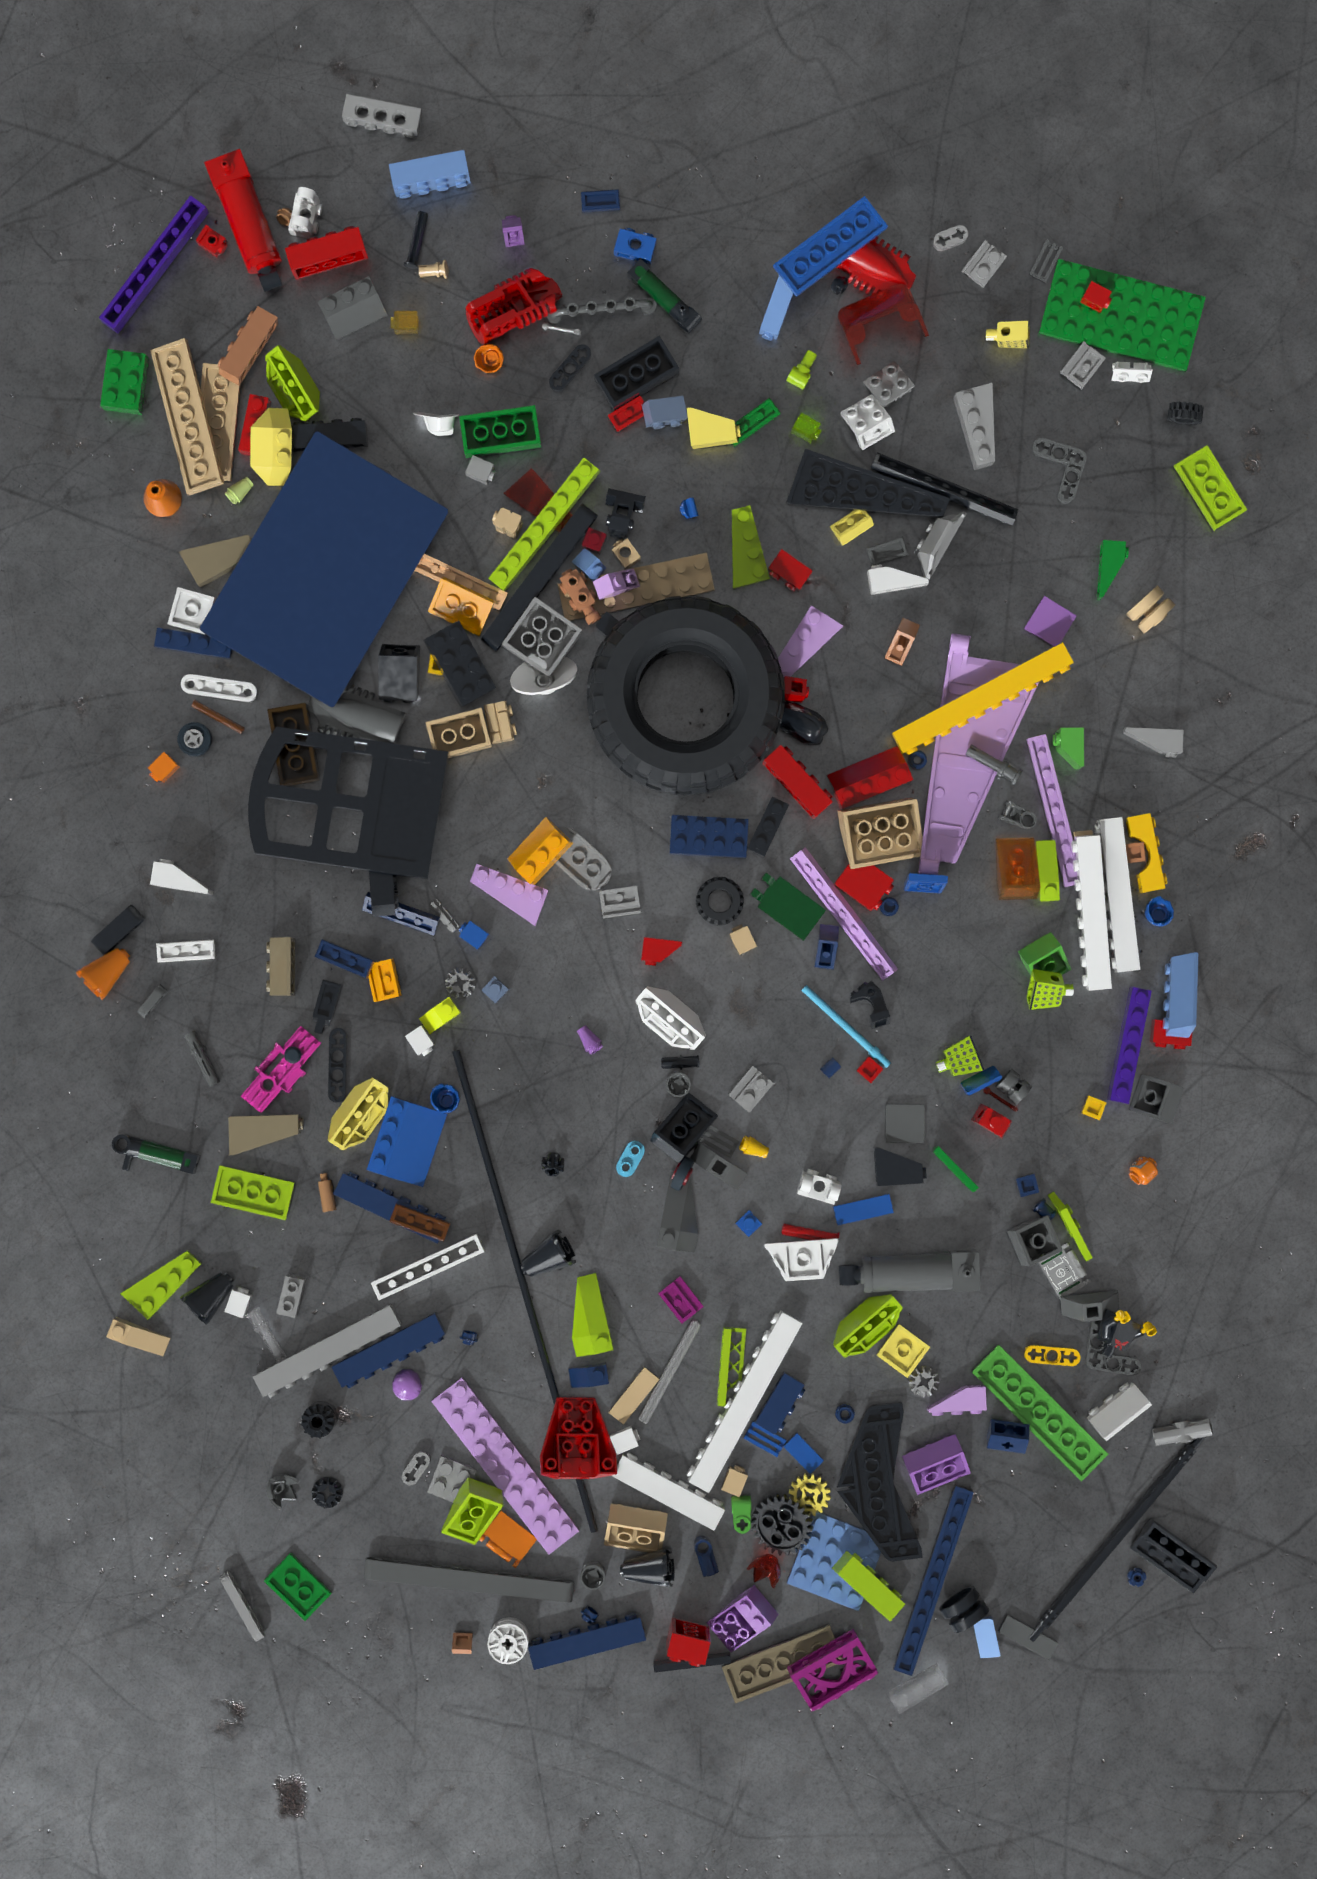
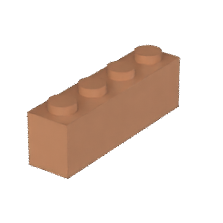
M257 306L255 311L250 312L247 324L239 329L238 338L235 342L232 341L230 343L226 357H222L218 363L219 375L240 386L278 326V317Z

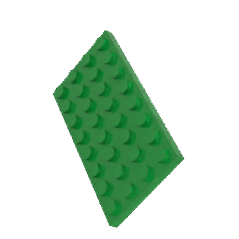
M1058 259L1038 334L1080 345L1086 342L1092 348L1186 372L1206 297ZM1091 281L1112 291L1109 296L1112 300L1108 308H1103L1101 313L1080 303Z

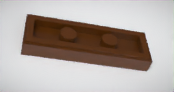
M397 1203L389 1221L443 1242L451 1224Z

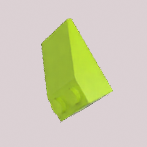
M468 1477L456 1495L441 1533L476 1545L504 1505L502 1489Z

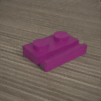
M681 1276L658 1293L681 1324L704 1307Z

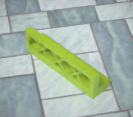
M723 1327L717 1394L718 1406H726L727 1391L731 1388L734 1389V1385L738 1380L742 1382L746 1328ZM731 1332H742L741 1341L734 1345L731 1341ZM735 1349L740 1354V1359L735 1364H732L729 1357L730 1353ZM734 1368L738 1373V1379L731 1383L728 1380V1372Z

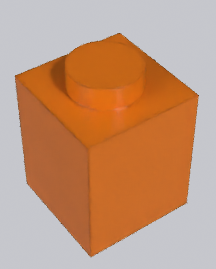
M165 752L148 767L151 771L149 775L156 782L160 780L163 783L180 768Z

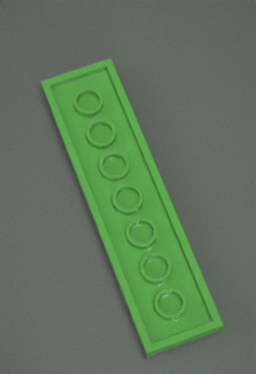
M999 1344L971 1371L1023 1424H1030L1029 1430L1081 1482L1108 1455Z

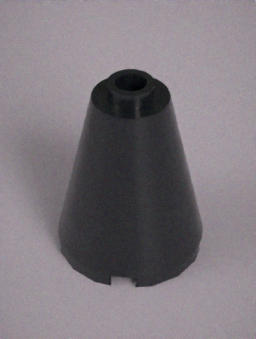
M560 1230L553 1231L522 1260L521 1269L525 1275L528 1274L532 1277L572 1266L576 1263V1260L572 1258L575 1256L574 1250L566 1236L562 1238L559 1235L562 1233Z
M220 1272L183 1294L180 1299L188 1305V1308L201 1322L207 1325L233 1288L232 1282L234 1280L226 1272L224 1274Z
M663 1548L624 1560L623 1564L620 1565L621 1576H624L625 1580L672 1587L673 1584L670 1581H674L675 1578L674 1559L669 1557V1554H672V1550L670 1548Z

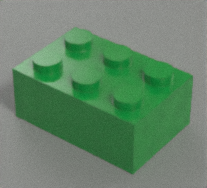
M113 349L107 350L100 403L104 410L142 415L149 367V357L146 354Z

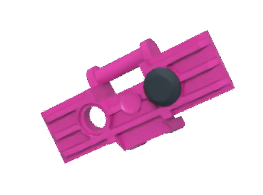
M302 1026L297 1029L283 1047L276 1042L274 1049L259 1066L254 1068L259 1075L241 1097L258 1112L262 1113L282 1089L290 1093L293 1089L292 1086L300 1076L304 1077L307 1072L302 1070L301 1067L319 1047L321 1042ZM281 1052L284 1058L268 1075L264 1071ZM271 1079L274 1086L271 1090L264 1088V1080Z

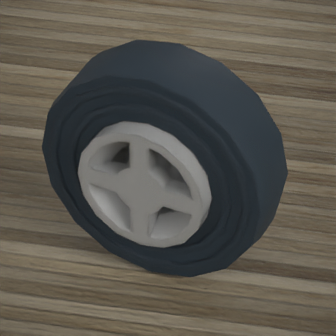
M191 722L185 724L180 729L177 735V743L185 754L198 757L209 750L212 744V736L210 730L205 725Z

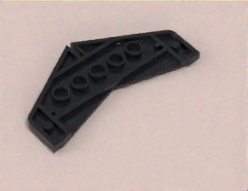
M902 1402L870 1406L866 1410L836 1486L837 1488L855 1486V1489L837 1492L884 1557L892 1562L923 1558L922 1548L893 1483L904 1413Z

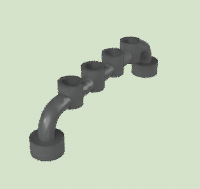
M627 297L625 301L620 302L608 299L605 303L597 304L595 301H589L586 305L580 306L576 303H570L567 307L556 308L557 311L553 314L548 313L547 320L552 324H557L561 321L562 315H569L571 317L576 316L578 313L594 315L599 311L613 313L619 309L632 311L641 307L645 314L651 315L656 311L657 304L652 298L635 300L632 297Z

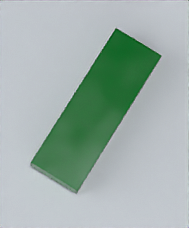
M770 398L735 422L736 426L740 425L741 437H738V443L732 444L734 447L781 414Z
M939 1146L932 1149V1152L971 1192H975L979 1188Z

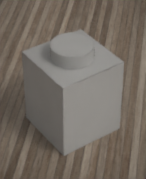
M472 456L465 474L469 478L488 485L489 481H493L496 471L494 470V464Z

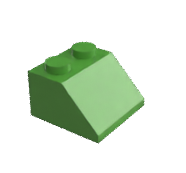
M1059 728L1052 736V744L1056 746V751L1074 769L1084 767V728Z
M1051 932L1018 951L1030 976L1032 969L1056 972L1062 975L1071 970L1061 944Z

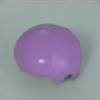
M402 1369L397 1372L392 1382L393 1391L401 1400L415 1399L420 1394L422 1388L419 1374L411 1369Z

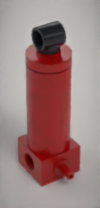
M237 149L205 161L204 164L212 185L220 198L248 273H259L258 277L264 292L282 286L276 266L282 262L241 150Z

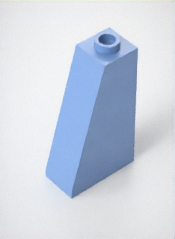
M780 275L778 276L759 332L764 339L770 341L778 339L794 295Z

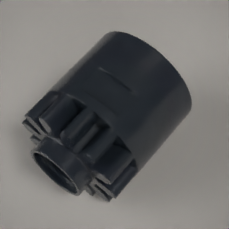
M325 1401L314 1402L301 1416V1426L305 1430L304 1433L309 1434L311 1438L318 1437L320 1439L328 1435L337 1423L335 1408ZM315 1417H320L323 1423H317Z

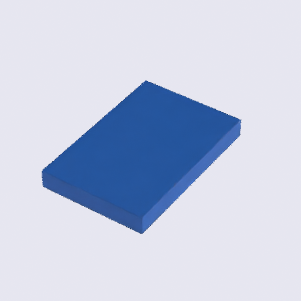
M909 873L904 882V890L941 894L948 883V876Z

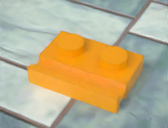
M394 959L375 962L368 976L373 1001L378 1002L402 996Z

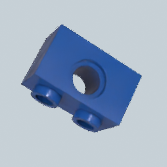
M631 228L619 229L614 255L637 262L641 259L646 264L651 265L657 238H654V235L649 233H643V235L635 233L636 231ZM637 241L641 246L634 249L631 247L632 242Z

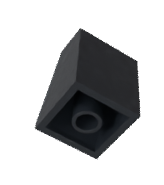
M382 644L378 655L379 700L384 702L402 700L404 703L417 701L419 695L420 645Z

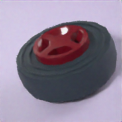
M685 1157L682 1162L678 1163L671 1178V1188L680 1191L683 1185L687 1184L693 1172L694 1160Z

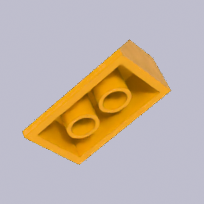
M545 817L507 859L529 884L536 885L572 846L573 842L552 821Z

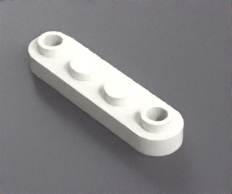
M193 674L185 675L181 680L183 691L193 695L252 702L258 694L257 688L248 682ZM191 681L195 683L193 688L188 687V683ZM251 690V695L245 696V691Z

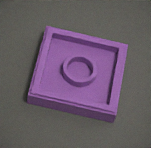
M1044 596L1024 629L1050 646L1055 647L1060 644L1077 615Z

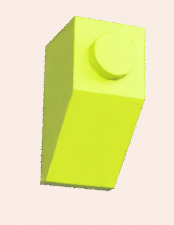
M448 997L420 1017L419 1020L428 1033L431 1034L459 1015L461 1011L452 998Z

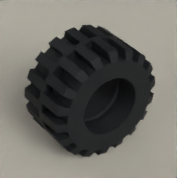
M726 877L708 879L697 892L696 908L698 913L705 921L711 924H729L740 915L743 909V892L740 886L732 879ZM724 890L730 895L731 905L728 910L715 912L710 908L708 899L713 891Z

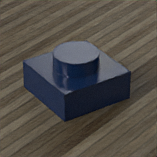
M1035 1174L1015 1178L1020 1197L1039 1193Z

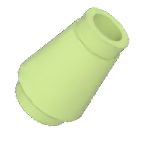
M245 477L228 487L225 495L233 504L240 503L254 484L248 477Z

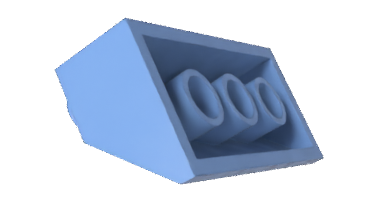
M1197 952L1171 957L1169 963L1165 965V975H1168V978L1164 984V993H1167V999L1164 1000L1163 1010L1166 1011V1018L1164 1017L1163 1029H1166V1036L1189 1038L1196 1027Z

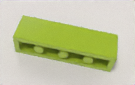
M846 1551L831 1569L891 1622L905 1605L900 1600L903 1596L895 1589L891 1591L887 1588L890 1584L882 1577L879 1579L875 1577L876 1571L869 1565L866 1567L862 1565L863 1559L856 1553L851 1555Z

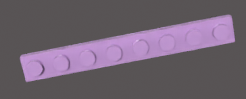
M1046 734L1026 740L1051 838L1056 842L1057 861L1063 885L1068 887L1074 885V880L1077 879V872L1073 870V860H1076L1075 852H1072L1071 842L1073 838Z
M806 847L791 857L790 860L882 981L896 972L898 968Z

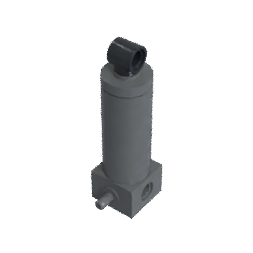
M976 1249L948 1250L949 1253L862 1256V1265L860 1266L839 1265V1285L850 1286L860 1283L863 1284L864 1293L925 1290L981 1291L979 1252Z

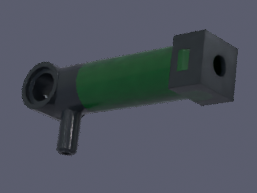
M639 259L627 272V277L653 298L688 334L703 320L692 307L685 304L667 287L643 260Z
M128 1134L117 1135L112 1140L113 1150L119 1154H125L122 1166L124 1171H129L132 1159L136 1157L175 1168L182 1172L195 1174L201 1156L189 1151L186 1152L136 1138ZM121 1138L127 1141L125 1149L119 1147L118 1143Z

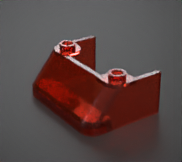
M905 284L894 285L844 306L839 310L838 320L856 365H860L861 362L854 346L860 344L865 339L866 334L863 325L893 312L899 311L904 321L912 322L917 320L922 335L924 337L929 336L909 287Z

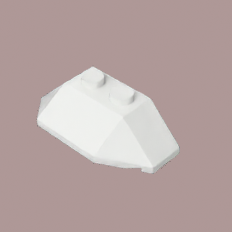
M647 986L635 1000L642 1021L671 1046L695 1050L706 1037L699 1016L670 991Z

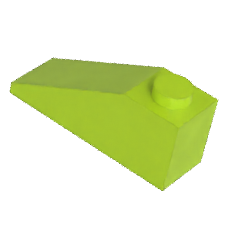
M1055 840L1036 841L1037 897L1040 901L1060 900L1056 842Z

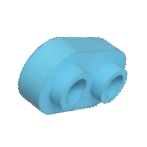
M631 1141L627 1144L616 1165L619 1175L629 1177L634 1173L645 1152L641 1142ZM633 1147H637L639 1149V1152L637 1154H633L631 1152V1149ZM623 1164L630 1166L628 1171L622 1169Z

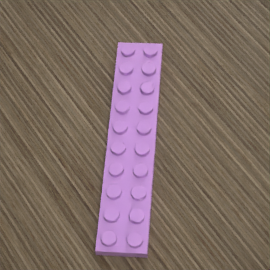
M463 1377L431 1401L496 1487L502 1489L503 1496L548 1554L579 1532V1528Z

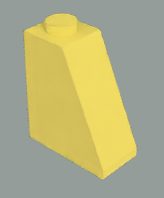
M691 407L687 408L690 441L693 449L738 443V437H741L740 425L736 426L734 420Z

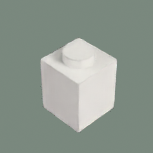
M422 1025L405 1036L417 1055L423 1054L425 1056L433 1051L432 1046L435 1044Z
M243 1287L234 1288L231 1291L224 1312L244 1318L252 1298L249 1290Z
M632 1426L610 1434L617 1455L639 1446L638 1441L641 1440L637 1429L633 1430Z

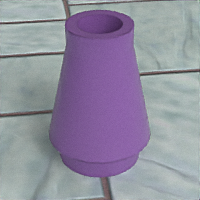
M586 1025L577 1031L586 1052H589L590 1055L603 1047L602 1041Z

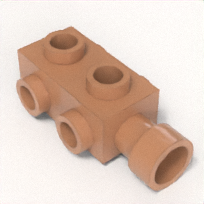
M568 569L563 572L559 587L564 595L568 593L571 599L568 602L572 610H577L579 613L583 612L588 625L601 619V615L593 607L596 604L595 599L597 597L592 588L588 590L585 585L587 579L583 572L578 573L577 569L573 571ZM572 578L575 579L576 584L571 585L569 583V580ZM581 595L586 597V600L583 602L579 600Z

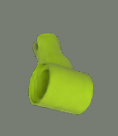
M807 350L800 364L792 368L786 381L804 390L811 376L810 368L817 355Z

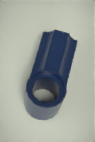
M706 1536L697 1537L694 1541V1549L703 1577L715 1575L719 1572L711 1542ZM704 1542L708 1544V1547L705 1550H699L698 1545Z

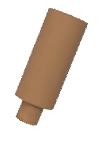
M327 1173L320 1174L321 1181L318 1182L322 1210L323 1212L337 1210L332 1179L328 1180Z

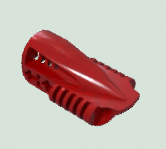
M877 236L836 268L850 276L848 279L849 284L856 279L854 287L862 283L859 290L863 291L867 286L868 288L865 292L867 295L873 290L872 298H875L877 293L880 294L877 301L883 303L896 295L905 296L912 288L916 275L909 267L908 262L911 256L905 253L903 258H900L903 251L899 250L895 255L894 253L897 248L893 246L891 251H889L890 243L882 247L885 240L881 239L878 244L879 236Z
M528 268L524 270V273L520 272L518 276L514 275L512 279L508 278L506 282L502 281L500 285H494L495 290L469 302L465 308L466 317L478 342L481 345H486L515 327L522 329L524 325L529 326L530 322L535 323L536 319L541 320L542 316L547 317L548 313H555L557 311L555 303L563 296L558 284L552 278L544 276L537 269Z

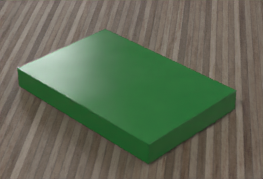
M292 1552L264 1579V1582L304 1621L332 1594V1591Z

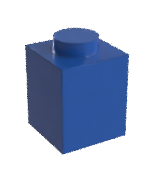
M471 921L468 924L464 922L459 929L461 933L459 937L477 950L480 949L490 935Z

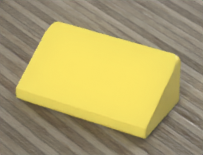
M854 510L831 525L830 528L840 543L845 545L871 528L874 523L867 511Z

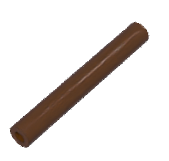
M193 701L191 707L240 734L244 732L245 727L200 702Z

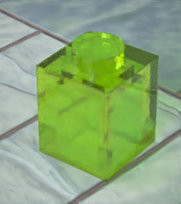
M801 412L792 427L791 433L811 444L813 439L817 441L822 432L819 429L821 423Z

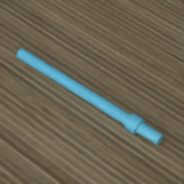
M806 985L801 990L869 1052L868 1055L873 1059L876 1058L885 1068L891 1064L880 1053L881 1050L877 1046L874 1047L812 989Z

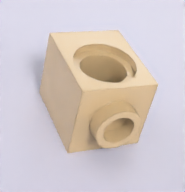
M628 538L624 541L620 539L613 545L612 553L624 570L629 569L641 560V556ZM622 549H629L631 554L628 557H622L620 551Z
M741 924L732 928L733 932L729 935L739 955L757 947L748 926L743 927Z
M738 1465L734 1467L729 1466L721 1490L740 1497L748 1477V1473L745 1472L746 1469Z

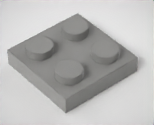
M441 1455L427 1493L454 1502L459 1489L468 1477L474 1479L477 1469Z

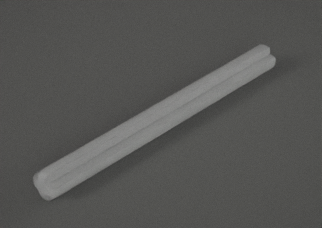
M693 1319L689 1324L639 1416L641 1422L645 1424L649 1422L701 1326V1323Z

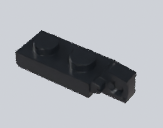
M322 980L312 1016L313 1022H316L315 1033L323 1034L325 1025L330 1026L342 987L341 984Z

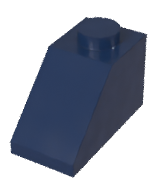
M820 924L815 958L816 968L834 970L839 926Z
M606 1362L568 1368L571 1388L609 1384Z

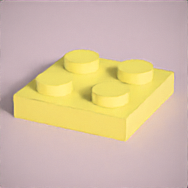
M898 1324L876 1355L908 1378L930 1346Z

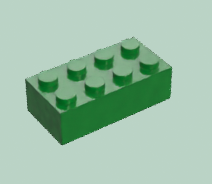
M535 405L459 416L466 458L541 448Z

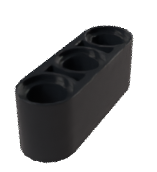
M130 905L99 932L91 942L105 955L132 933L145 918L133 905Z

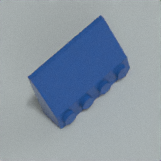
M391 1096L367 1170L423 1187L447 1114Z

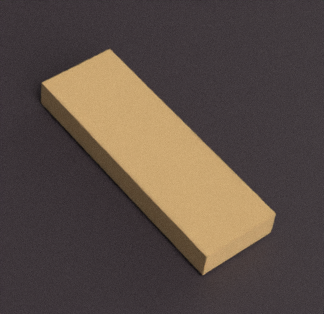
M644 1367L608 1413L624 1425L660 1379Z

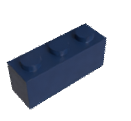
M784 1371L756 1417L755 1423L776 1435L777 1431L781 1432L786 1424L784 1419L787 1414L790 1416L796 1407L793 1405L797 1398L800 1399L805 1392L803 1388L804 1383Z

